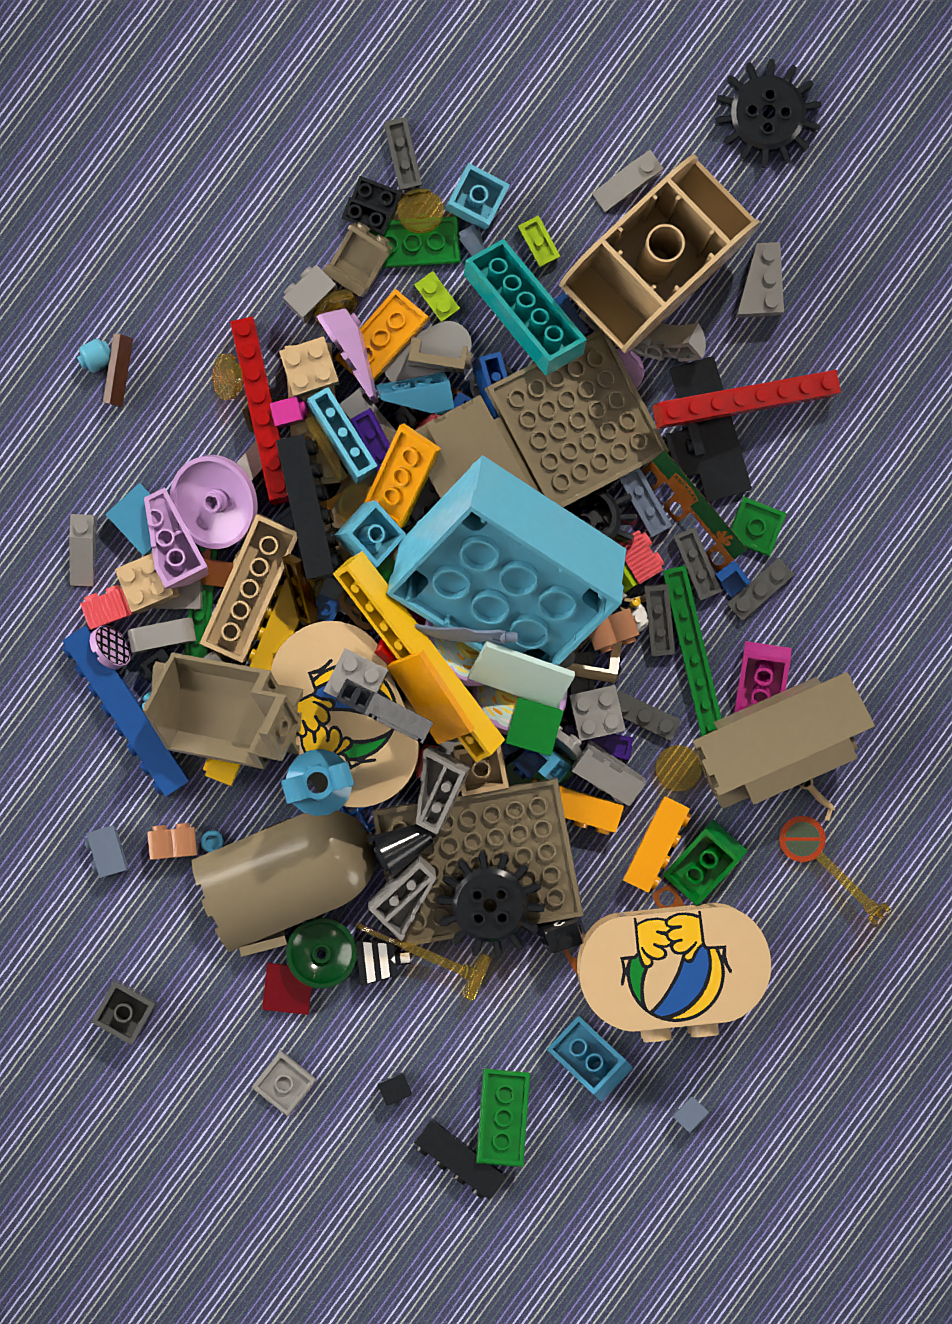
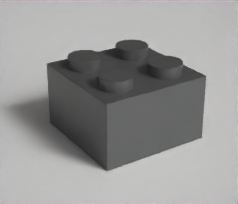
M116 979L91 1023L133 1045L158 1002Z

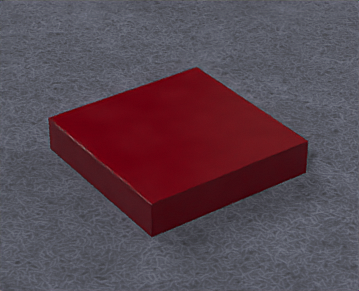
M267 963L262 1010L309 1015L312 987L301 983L292 974L288 965Z

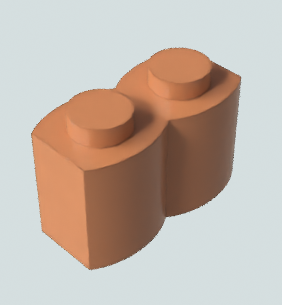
M628 608L609 615L590 634V638L595 651L600 650L602 654L613 650V645L622 642L624 646L637 641L635 637L640 634L632 612Z
M190 823L176 824V829L169 830L166 829V825L152 826L153 831L147 832L150 860L198 855L195 827H190Z

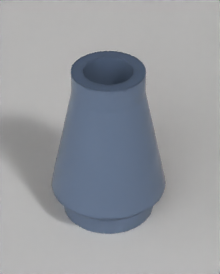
M475 224L458 232L461 237L459 240L472 256L485 249L480 229H477Z

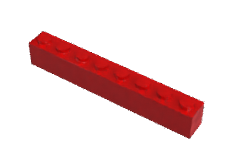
M253 316L230 321L269 501L272 506L287 503L289 498L276 440H280L281 435L279 427H276L271 412L270 403H273L256 322Z
M837 370L662 401L652 406L656 427L657 429L830 398L841 393Z

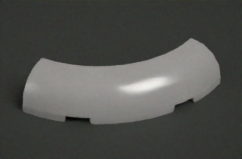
M581 310L578 316L595 332L600 330L593 320ZM661 323L631 351L637 355L657 360H664L666 357L678 358L679 362L693 361L703 358L706 342L699 323L689 325Z

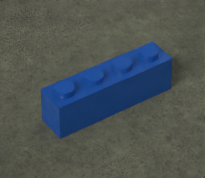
M501 352L478 357L471 363L480 395L493 419L499 416L485 388L508 377Z

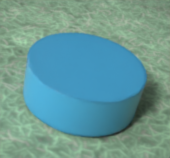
M215 830L206 832L201 838V846L207 853L224 847L225 844L223 835Z

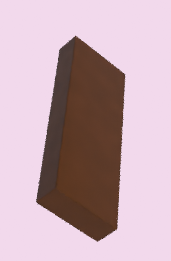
M122 334L113 335L103 403L123 407L133 338Z

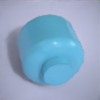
M94 339L79 348L80 356L77 359L83 370L88 368L91 373H95L109 365L111 350L106 341L102 342L100 339Z

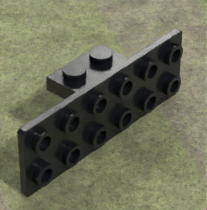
M714 356L675 366L669 370L677 399L724 390ZM731 416L681 425L682 430H687L688 432L687 448L689 453H694L708 502L752 489Z

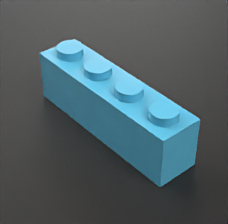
M329 387L309 397L307 406L355 484L375 474L377 464Z

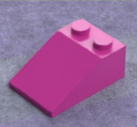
M745 641L734 713L786 690L791 648Z

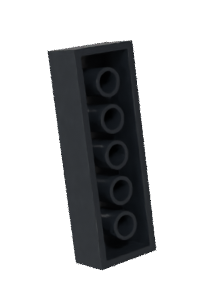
M305 434L276 440L306 579L318 581L335 577L333 573L344 562L342 556L337 553L336 546H339V541L334 536L336 532H333L331 523H334L332 510L327 508L326 500H329V494L326 486H323L321 477H324L321 463H317L316 454H319L317 442Z

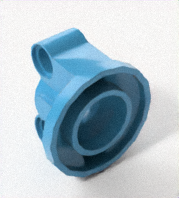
M324 749L309 750L298 756L289 766L286 779L281 780L287 804L293 803L302 812L313 816L329 815L339 810L349 799L352 787L355 785L349 763L345 762L336 753ZM320 772L327 777L328 786L324 792L316 794L308 789L307 779L310 774Z

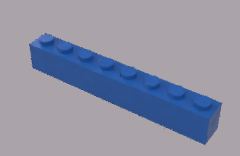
M85 625L62 640L65 645L62 649L69 659L73 657L78 664L75 669L81 678L86 677L91 684L88 686L90 692L95 698L99 696L103 702L101 708L108 718L112 716L116 724L113 726L121 737L125 735L129 741L127 744L129 751L133 756L138 755L142 763L139 765L147 776L151 774L155 780L152 785L157 793L168 797L191 780L173 753L165 748L142 711L141 705L119 672L107 668L97 659L99 656L96 652L93 653L89 640L92 631Z

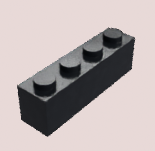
M432 1118L414 1140V1143L417 1145L415 1148L424 1156L431 1155L436 1159L434 1163L444 1171L447 1168L454 1173L453 1178L462 1185L468 1183L473 1187L471 1191L481 1199L484 1197L490 1199L506 1178V1174L496 1166L476 1163L477 1152Z

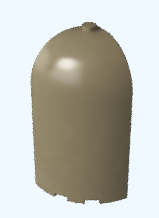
M340 811L321 816L304 813L191 860L196 886L202 887L205 899L201 900L207 916H213L218 928H215V932L226 949L231 952L239 947L343 906L354 899L365 888L375 868L376 859L370 847L374 842L370 843L367 840L368 837L373 835L372 832L368 833L360 821Z

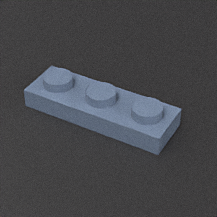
M640 467L618 478L626 493H630L632 496V504L651 538L672 526Z

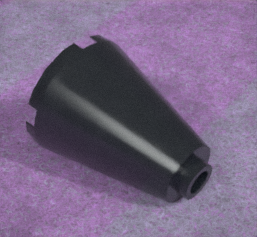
M414 824L372 835L367 840L370 843L374 842L370 847L381 869L389 871L385 875L389 880L434 843L432 838L436 836L433 832Z

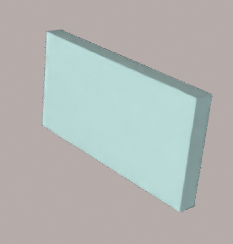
M486 641L468 674V679L557 708L573 681L575 672Z

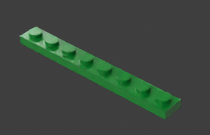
M686 565L663 570L662 572L665 584L669 586L671 610L702 737L715 731L716 727L713 722L722 718Z

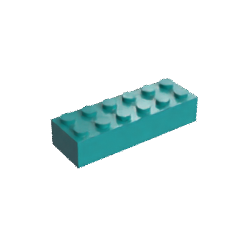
M504 239L466 259L464 277L545 376L584 354L587 339Z

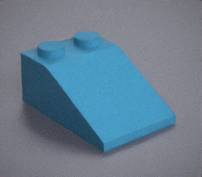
M444 372L376 385V390L383 401L435 413L436 415H442L449 412L450 409H454L450 381Z
M580 1016L546 1049L601 1102L633 1069Z

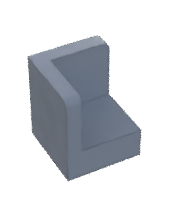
M690 1097L680 1109L677 1108L671 1115L690 1133L709 1111L694 1097Z

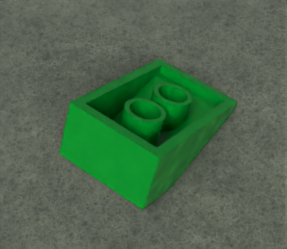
M712 820L667 869L663 876L698 906L737 865L748 850L715 820Z

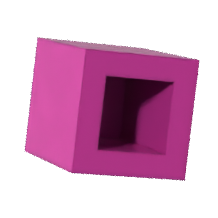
M295 396L270 403L276 427L284 428L307 421L306 415L309 414L308 406L300 397Z

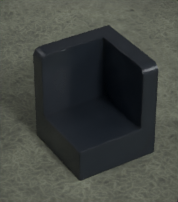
M404 1071L378 1082V1087L386 1106L412 1095Z

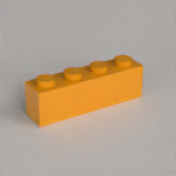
M532 778V782L540 781V779ZM559 785L565 818L574 820L573 825L587 828L588 825L597 827L596 832L609 835L610 831L616 833L624 808L623 805Z
M663 796L622 879L623 881L648 893L650 889H656L660 881V877L657 875L661 868H666L671 858L667 854L671 847L676 848L681 838L678 832L681 826L686 827L690 820L691 814L688 813L690 808Z

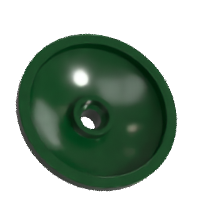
M316 918L304 922L292 933L287 944L286 958L292 974L301 983L312 988L326 989L340 984L350 975L356 963L357 949L353 936L345 926L332 919ZM319 951H324L326 953V957L324 959H319L317 957V953Z

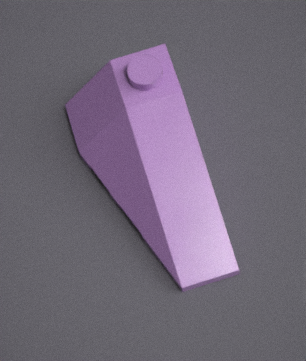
M346 308L318 315L319 322L332 342L341 351L342 357L349 367L352 368L353 374L374 404L379 402L363 333L358 327L361 325V322L356 314L352 313L350 315Z
M164 487L144 497L154 567L165 589L187 586L208 576V567L166 488Z

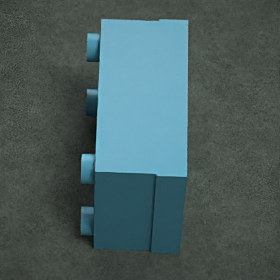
M482 455L399 542L394 571L389 579L387 595L438 627H465L478 631L506 630L507 632H518V642H507L506 644L497 645L558 666L622 604L624 588L622 579L626 548ZM486 642L463 643L480 653Z

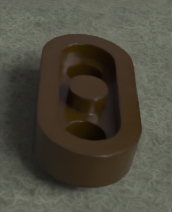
M344 590L339 596L341 608L360 629H372L373 626L370 622L364 623L362 621L364 614L355 603L353 605L347 604L346 599L349 595Z

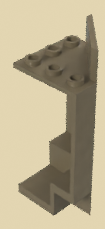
M481 395L415 430L441 448L429 474V478L440 498L449 491L482 455L540 492L501 416L493 419Z
M171 653L166 663L155 662L152 674V693L144 704L143 712L167 750L265 769L270 759L283 761L286 752L299 755L300 745H296V732L301 731L302 712H298V703L303 698V689L279 685L270 670Z
M848 672L823 683L817 677H814L713 723L716 730L693 740V744L712 793L722 809L746 798H749L753 805L858 759L855 753L858 747L852 736L873 728L875 725Z

